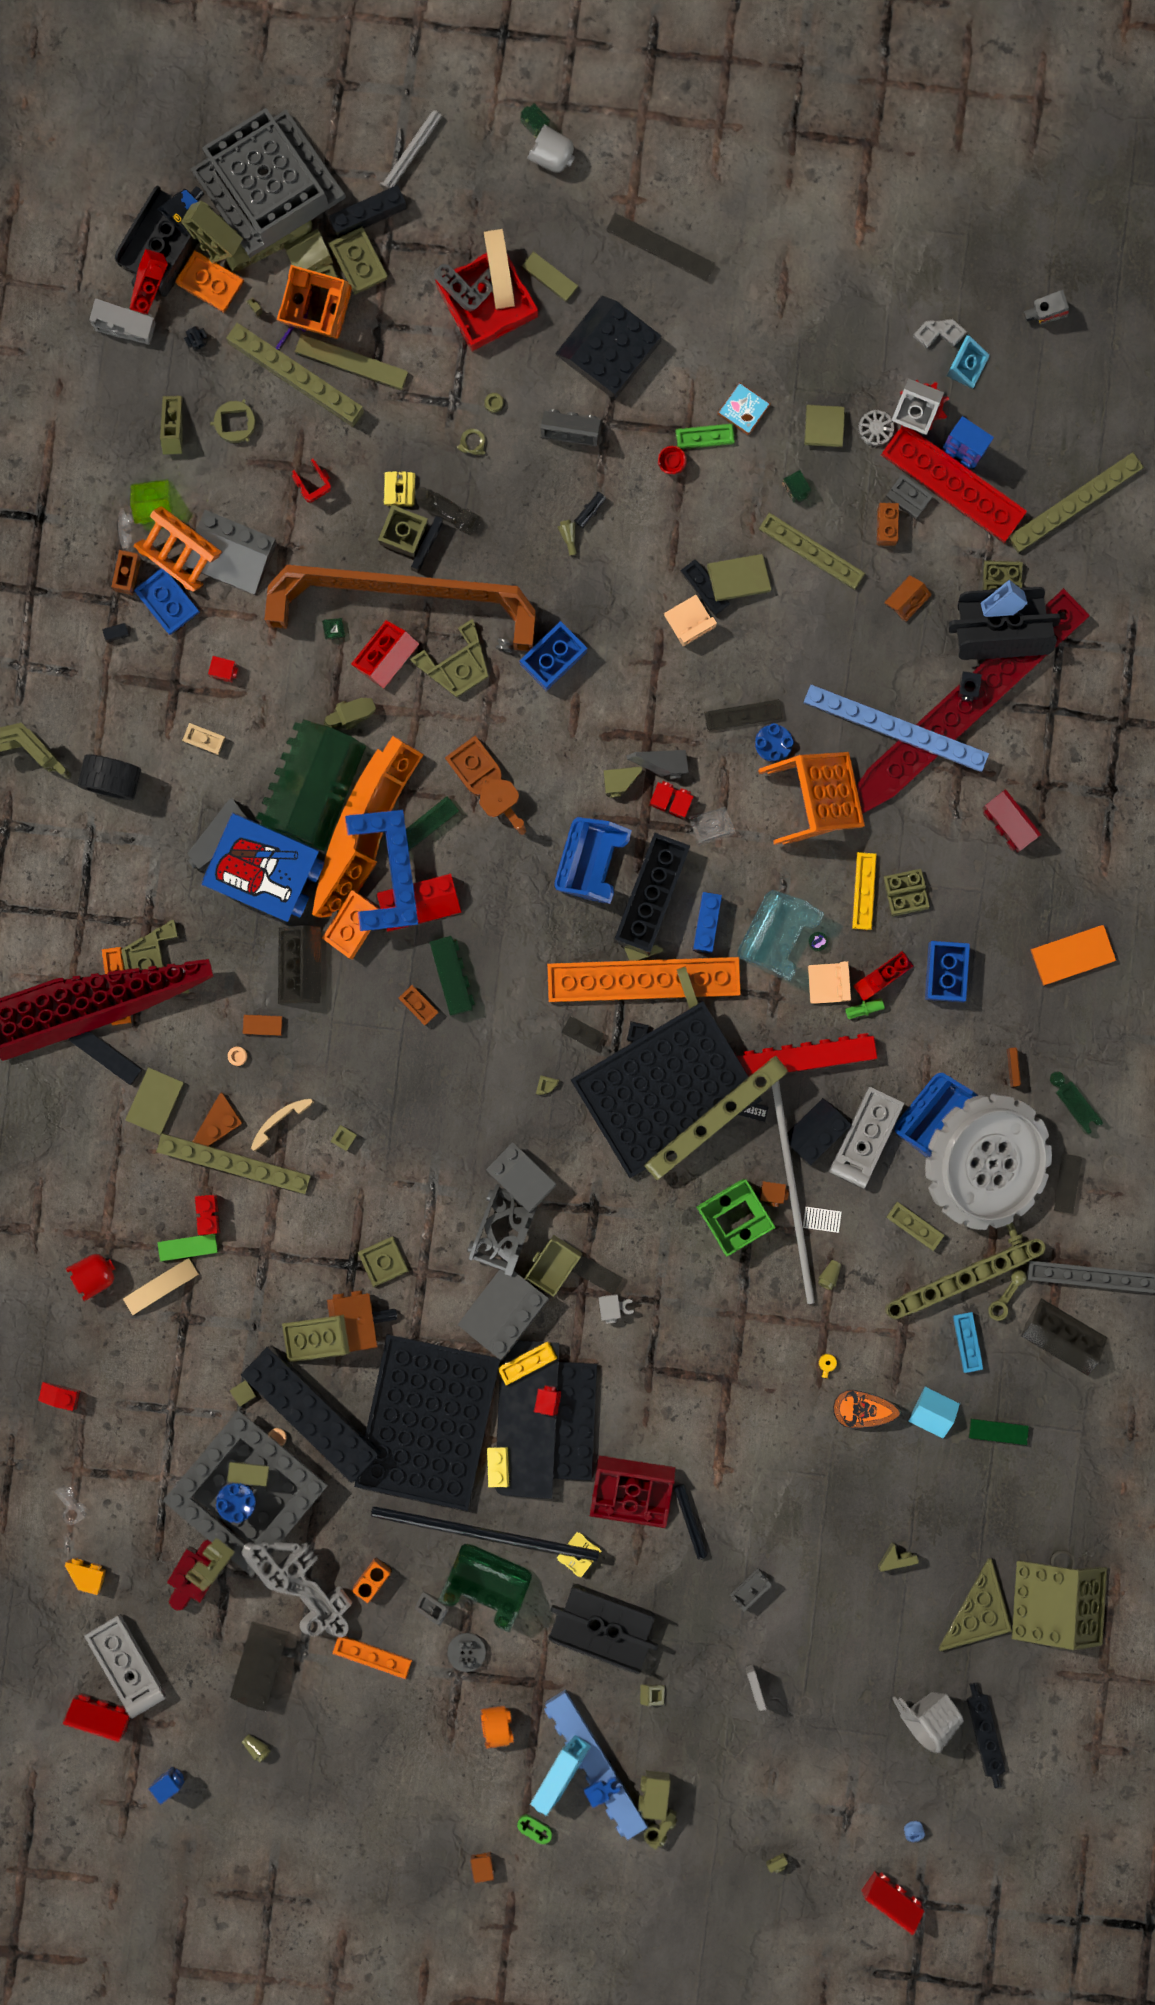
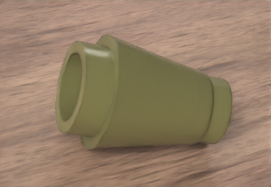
M831 1260L818 1277V1284L828 1290L836 1287L842 1265Z
M250 1734L242 1741V1744L255 1761L258 1760L260 1763L271 1752L268 1749V1745Z

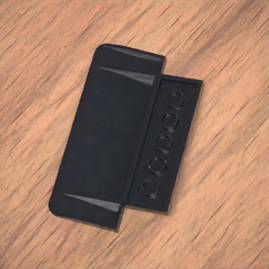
M518 1340L505 1359L501 1360L500 1366L546 1342ZM549 1342L557 1357L556 1360L509 1385H505L500 1375L496 1447H508L509 1486L495 1487V1490L500 1495L552 1499L553 1479L592 1481L597 1363L558 1362L559 1343ZM545 1385L554 1386L556 1391H561L557 1415L551 1416L534 1412L538 1389L544 1388Z

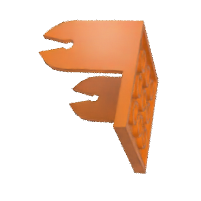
M849 752L799 755L758 770L759 774H770L797 767L810 829L775 839L773 841L774 845L797 842L834 830L854 829L865 826Z

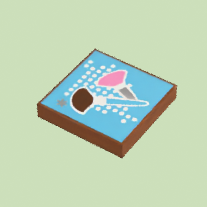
M739 382L717 415L749 436L770 406V403Z

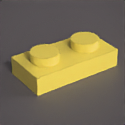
M508 1447L487 1448L488 1487H508Z

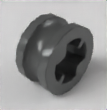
M499 638L497 640L499 644L496 646V649L512 653L511 646H514L513 642Z

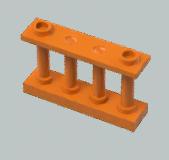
M162 506L153 510L150 517L155 520V525L147 539L136 542L133 547L141 555L148 557L181 582L186 589L193 592L203 586V583L197 579L207 561L212 562L216 560L222 551ZM164 527L170 532V536L160 552L152 544L161 528ZM179 538L186 546L175 563L167 556L175 541ZM194 550L200 554L201 558L192 574H189L182 567L191 551Z

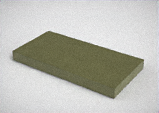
M344 1315L282 1324L288 1362L350 1354Z

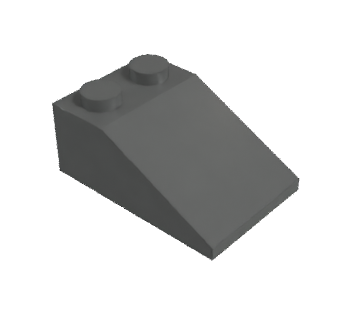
M513 1142L486 1169L530 1213L557 1186Z

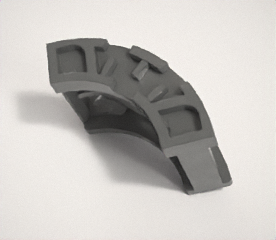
M496 1184L494 1191L490 1189L486 1200L489 1203L475 1241H471L467 1252H470L468 1260L472 1261L473 1259L503 1270L505 1271L504 1274L512 1276L537 1207L531 1213L525 1207H514V1203L521 1204L507 1190L500 1188V1185ZM500 1197L511 1201L510 1208L506 1209L504 1201L502 1206H497V1198ZM493 1208L497 1213L489 1217L490 1211ZM513 1214H516L515 1219L521 1218L520 1224H514ZM509 1215L511 1227L519 1232L517 1237L507 1236L498 1244L493 1235L491 1224ZM484 1227L488 1238H481ZM506 1241L512 1242L511 1249H507L506 1245L504 1250L501 1248ZM486 1244L487 1249L485 1251H489L493 1247L494 1252L491 1256L478 1252L479 1246ZM496 1254H498L507 1262L496 1259L494 1257L496 1256Z

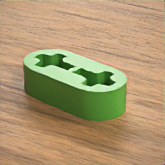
M528 1814L522 1815L518 1819V1829L527 1837L540 1844H546L551 1840L552 1832L546 1824ZM527 1820H529V1821H530V1826H532V1827H534V1828L531 1829L530 1827H526V1828L524 1829V1828H523V1823H521V1822H522V1821L526 1822ZM536 1829L540 1832L546 1830V1835L548 1837H543L542 1839H540V1834L536 1832Z

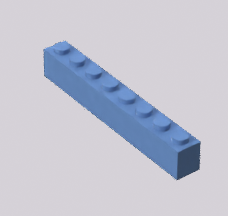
M564 1690L546 1701V1708L544 1710L549 1719L553 1718L555 1720V1729L560 1736L564 1735L566 1738L565 1745L568 1744L574 1735L591 1745L579 1766L580 1769L584 1768L587 1775L585 1778L589 1785L600 1780L605 1785L609 1778H616V1781L611 1783V1787L616 1788L620 1786L621 1790L618 1793H608L610 1799L604 1803L607 1806L606 1812L611 1820L615 1819L618 1824L616 1829L620 1836L625 1835L626 1839L629 1840L647 1828L646 1821L642 1818L640 1811L567 1691Z

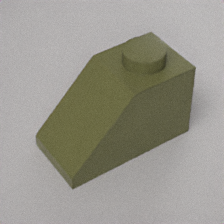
M642 767L604 770L605 795H610V798H619L621 794H625L642 773Z

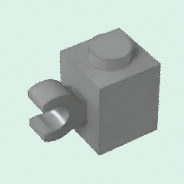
M618 1294L598 1297L601 1320H605L606 1324L617 1322V1318H621L620 1310L626 1314L634 1313L633 1310H626L625 1308L627 1303H632L631 1299L619 1302Z

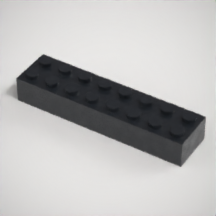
M267 1346L241 1374L350 1483L355 1482L382 1454L272 1346Z

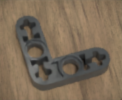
M447 264L440 265L434 271L435 279L467 311L476 309L493 291L492 280L488 281L491 277L490 268L471 287ZM443 270L447 272L444 277L441 276ZM453 277L454 280H452V281L449 282V284H448L447 281H449L450 278ZM455 282L461 286L460 293L455 292L453 289ZM480 283L484 284L486 287V292L484 294L479 292L478 285ZM466 291L467 294H465L464 297L461 298L460 296L464 294ZM472 298V304L468 305V299Z

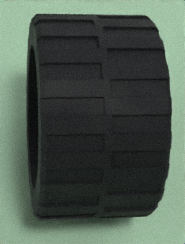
M86 754L77 785L82 789L124 800H134L141 768L113 758Z

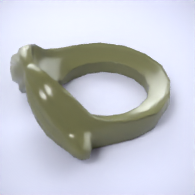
M468 429L462 434L460 445L456 448L463 453L470 452L473 455L485 454L483 450L485 437L477 429ZM471 433L478 434L481 439L480 444L474 450H468L465 442L467 435Z

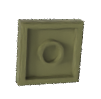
M393 1236L358 1252L373 1287L409 1271Z

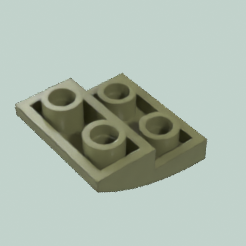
M806 405L804 445L842 447L844 407Z
M984 560L983 590H996L1008 580L1022 588L1023 562Z
M921 869L884 876L885 889L892 917L929 909L930 906Z

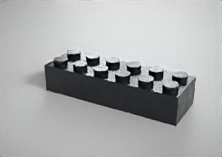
M654 832L613 943L648 956L650 955L690 845Z

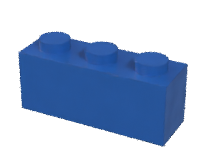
M702 893L693 951L713 952L722 895Z

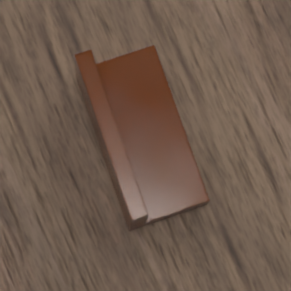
M909 576L884 603L894 609L903 621L907 622L932 594L923 582Z

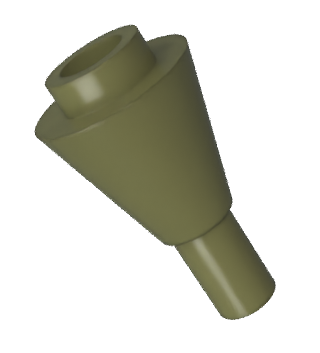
M571 520L562 521L557 528L567 544L569 556L577 554L574 544L575 522L571 523Z

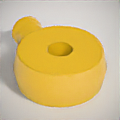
M824 1354L819 1359V1367L823 1370L822 1377L828 1378L829 1372L833 1371L837 1366V1360L832 1354Z

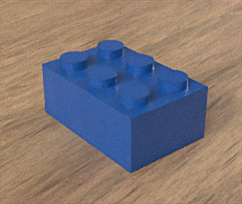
M962 416L948 436L942 449L952 458L955 457L961 461L960 464L967 469L971 468L974 470L994 437Z
M560 621L519 661L520 665L547 691L587 653V647Z
M930 941L928 943L925 1000L962 1003L966 1001L970 944Z

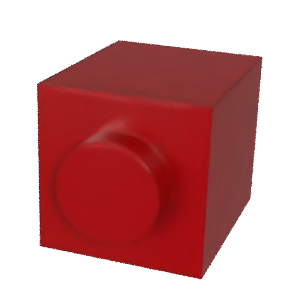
M212 656L208 675L211 678L232 683L233 678H237L239 667H237L235 661Z
M549 1385L538 1389L534 1412L551 1416L557 1415L561 1391H556V1387Z

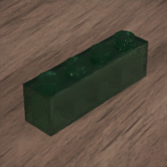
M452 936L430 941L450 1016L473 1011L472 1006L475 1005L473 995H468L467 987H470L467 976L463 977L461 969L465 967L462 957L458 958L456 951L460 950L457 939L453 940Z

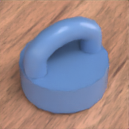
M911 1821L904 1827L907 1841L916 1842L925 1836L924 1828L918 1821Z

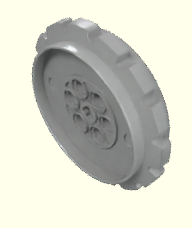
M991 1094L989 1099L984 1095H979L966 1100L963 1109L955 1107L942 1120L943 1128L941 1130L936 1129L931 1138L928 1148L932 1150V1155L926 1158L925 1171L926 1178L932 1181V1184L928 1187L935 1204L941 1207L944 1206L942 1212L947 1217L959 1224L964 1222V1225L969 1228L986 1230L989 1224L994 1228H999L1012 1223L1015 1214L1022 1216L1034 1205L1035 1195L1042 1193L1049 1177L1046 1174V1167L1051 1166L1052 1148L1045 1143L1049 1133L1044 1122L1037 1117L1034 1118L1036 1112L1029 1105L1020 1100L1014 1102V1098L1008 1095Z

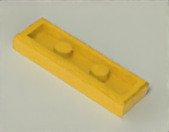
M548 1341L498 1367V1371L505 1385H509L556 1360L557 1357Z

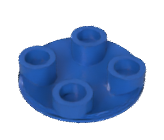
M775 723L763 727L755 738L757 753L763 759L770 762L784 760L791 753L793 747V739L789 731Z
M228 1484L221 1489L217 1496V1511L222 1518L229 1522H242L253 1513L255 1509V1496L251 1489L244 1484Z

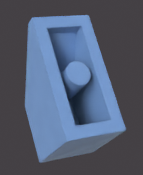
M1008 580L981 602L983 615L986 617L1014 615L1028 603L1025 592Z

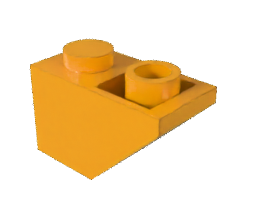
M72 1558V1560H68L65 1563V1567L78 1590L95 1595L100 1593L106 1569H102V1565L96 1563L87 1565L78 1558Z

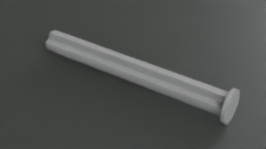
M436 110L431 112L385 181L379 184L382 189L387 190L396 185L442 118L439 112Z

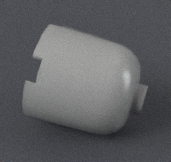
M544 124L527 159L550 171L561 172L566 166L570 167L575 158L572 155L574 145L570 139Z

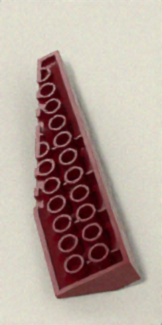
M210 960L189 961L181 965L173 963L167 964L166 967L158 968L157 966H149L148 969L142 970L134 968L110 971L108 974L103 975L95 973L87 977L79 975L72 976L71 979L56 978L0 998V1059L5 1061L80 1035L168 1000L214 977Z

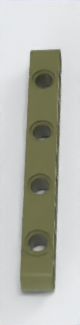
M774 1056L644 1165L645 1168L656 1180L660 1179L782 1078L789 1070L777 1056ZM759 1076L766 1079L765 1085L758 1086L755 1083L756 1078ZM729 1101H733L737 1105L732 1111L725 1107ZM704 1126L707 1132L704 1135H698L696 1128ZM668 1151H675L677 1157L674 1160H670L667 1158L666 1153Z
M1029 1239L1023 1243L1011 1246L890 1301L885 1306V1313L892 1319H899L1029 1262L1031 1259L1044 1253L1045 1244L1040 1239ZM1037 1242L1040 1247L1036 1253L1031 1251V1244ZM1001 1257L1005 1262L1004 1266L997 1268L995 1262ZM964 1273H967L970 1278L966 1284L960 1281V1277ZM928 1289L934 1291V1297L930 1300L925 1297V1292ZM895 1304L898 1305L899 1313L891 1315L890 1307Z

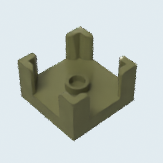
M215 1538L211 1545L209 1544L203 1552V1555L212 1561L209 1566L206 1567L201 1562H198L185 1577L204 1591L215 1580L234 1554V1551Z

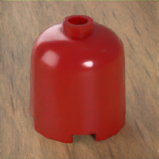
M100 1254L90 1255L66 1267V1271H71L73 1274L70 1279L78 1293L83 1292L85 1295L82 1297L84 1302L111 1286L114 1281L112 1271L115 1270L113 1263L110 1259L106 1261Z

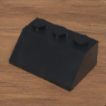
M822 1098L787 1132L789 1146L810 1166L851 1124Z

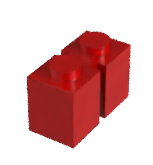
M658 782L649 806L665 812L673 794L675 798L669 814L684 820L694 796L690 795V791L680 788V791L675 790L673 785L668 782Z
M217 1195L195 1196L196 1214L200 1213V1217L196 1218L198 1235L220 1233L219 1216H212V1212H218Z

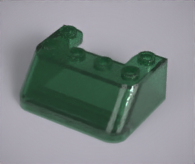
M464 1544L457 1554L438 1601L448 1606H454L459 1602L461 1595L496 1610L494 1617L495 1625L502 1630L510 1632L530 1585L532 1574L524 1567L474 1545Z

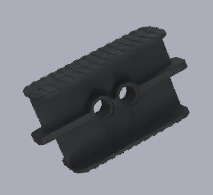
M156 186L116 250L115 260L118 266H124L136 273L131 282L134 287L138 267L145 249L155 251L153 250L155 245H162L161 249L155 252L162 253L168 265L157 291L165 297L174 286L175 281L199 244V240L197 238L193 239L190 233L183 235L158 210L172 196L162 191L159 186ZM164 229H172L169 234H163Z
M1042 587L1020 588L1025 592L1028 604L1014 615L993 617L983 615L981 602L996 590H977L962 593L957 604L960 620H952L948 626L949 633H957L959 658L961 660L1042 656L1052 653L1057 642L1053 627L1058 626L1061 619L1060 614H1046L1045 589Z
M580 1584L572 1585L565 1608L555 1605L551 1606L550 1611L557 1614L548 1639L559 1646L561 1645L564 1648H569L575 1652L585 1654L635 1674L641 1673L648 1649L657 1651L658 1644L647 1640L655 1620V1614L650 1610L640 1608ZM592 1620H598L601 1623L597 1629L591 1628L589 1624ZM612 1626L619 1629L618 1634L615 1636L608 1633V1629Z

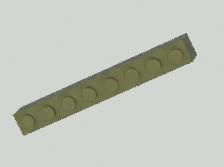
M239 323L235 324L226 337L228 344L351 427L354 428L363 415V407Z

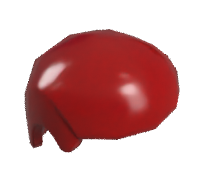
M668 446L662 449L658 455V465L666 474L676 475L686 466V455L677 446Z

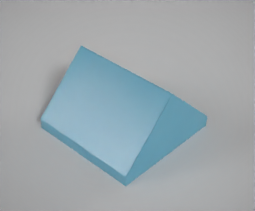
M967 335L947 377L970 388H974L990 355Z
M924 1387L908 1422L944 1438L954 1424L960 1403Z

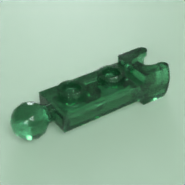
M1059 1071L1053 1072L1050 1075V1082L1053 1086L1060 1088L1055 1094L1077 1121L1086 1135L1090 1134L1089 1122L1093 1121L1096 1125H1102L1103 1121L1094 1112L1072 1081L1065 1084L1064 1075Z

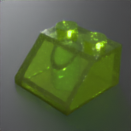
M168 479L131 484L130 506L135 524H146L155 521L150 515L153 510L161 506L172 514Z

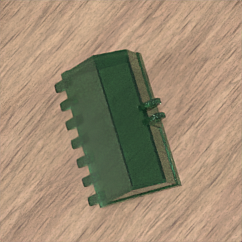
M303 719L302 724L295 722L293 725V730L298 731L296 738L289 737L286 744L292 746L290 753H282L280 759L286 761L284 768H276L274 774L280 776L278 783L270 782L268 789L274 791L271 798L264 797L262 804L268 806L265 813L258 812L256 819L262 821L261 825L324 851L366 745L329 726Z

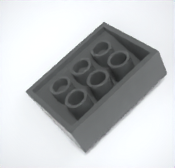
M204 510L196 532L222 551V553L216 560L212 562L207 561L201 573L256 595L277 546L276 539ZM192 550L187 558L185 567L194 570L201 558L200 554Z
M499 1270L458 1323V1326L500 1360L505 1359L550 1300L548 1296L515 1271H513L512 1276L504 1274L505 1271Z

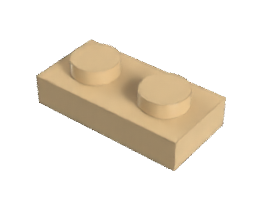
M189 723L182 741L219 755L225 737Z

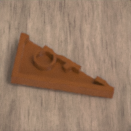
M220 1093L193 1142L210 1146L243 1124L223 1093Z

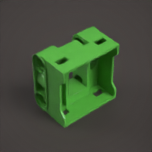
M744 1178L696 1207L726 1257L775 1228L748 1181ZM724 1195L730 1198V1204L726 1207L720 1204V1198ZM745 1201L754 1218L725 1235L716 1218ZM742 1229L750 1231V1236L746 1240L740 1237Z

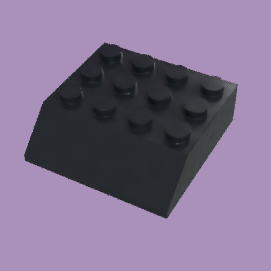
M602 295L555 355L615 401L661 343L662 335L618 301Z

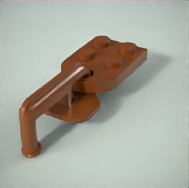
M476 736L445 757V760L472 794L480 796L479 804L488 816L498 817L504 813L519 834L524 835L526 833L524 821L518 818L510 808L519 799L518 791L510 781L502 780L499 766Z

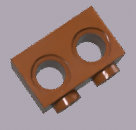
M879 503L877 507V545L896 546L898 542L899 503Z

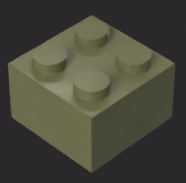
M392 505L378 538L379 545L415 558L429 524L428 518Z
M646 1770L645 1776H641L640 1788L643 1796L639 1795L638 1807L639 1811L642 1812V1818L666 1821L670 1787L669 1773Z

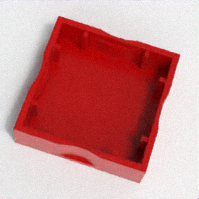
M487 253L479 256L468 265L454 269L470 287L489 269ZM508 254L507 259L515 306L496 309L492 291L476 309L467 311L435 279L436 287L471 352L538 317V309L526 287L519 280ZM450 278V280L447 281V283L449 284V282L454 280V278ZM455 282L453 289L457 293L461 292V286ZM480 283L478 285L479 292L483 294L486 292L484 284ZM465 291V293L462 294L460 297H464V295L467 294V292ZM472 298L468 299V305L472 304Z

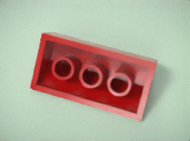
M451 874L413 883L418 924L461 913ZM393 889L377 893L380 909L395 908ZM409 926L395 927V928H386V929H387V932H390V931H394V930L401 929V928H405V927H409Z

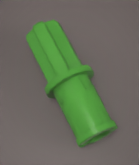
M882 998L866 1003L863 1001L862 1004L846 1008V1016L848 1019L862 1015L868 1016L869 1013L884 1010Z

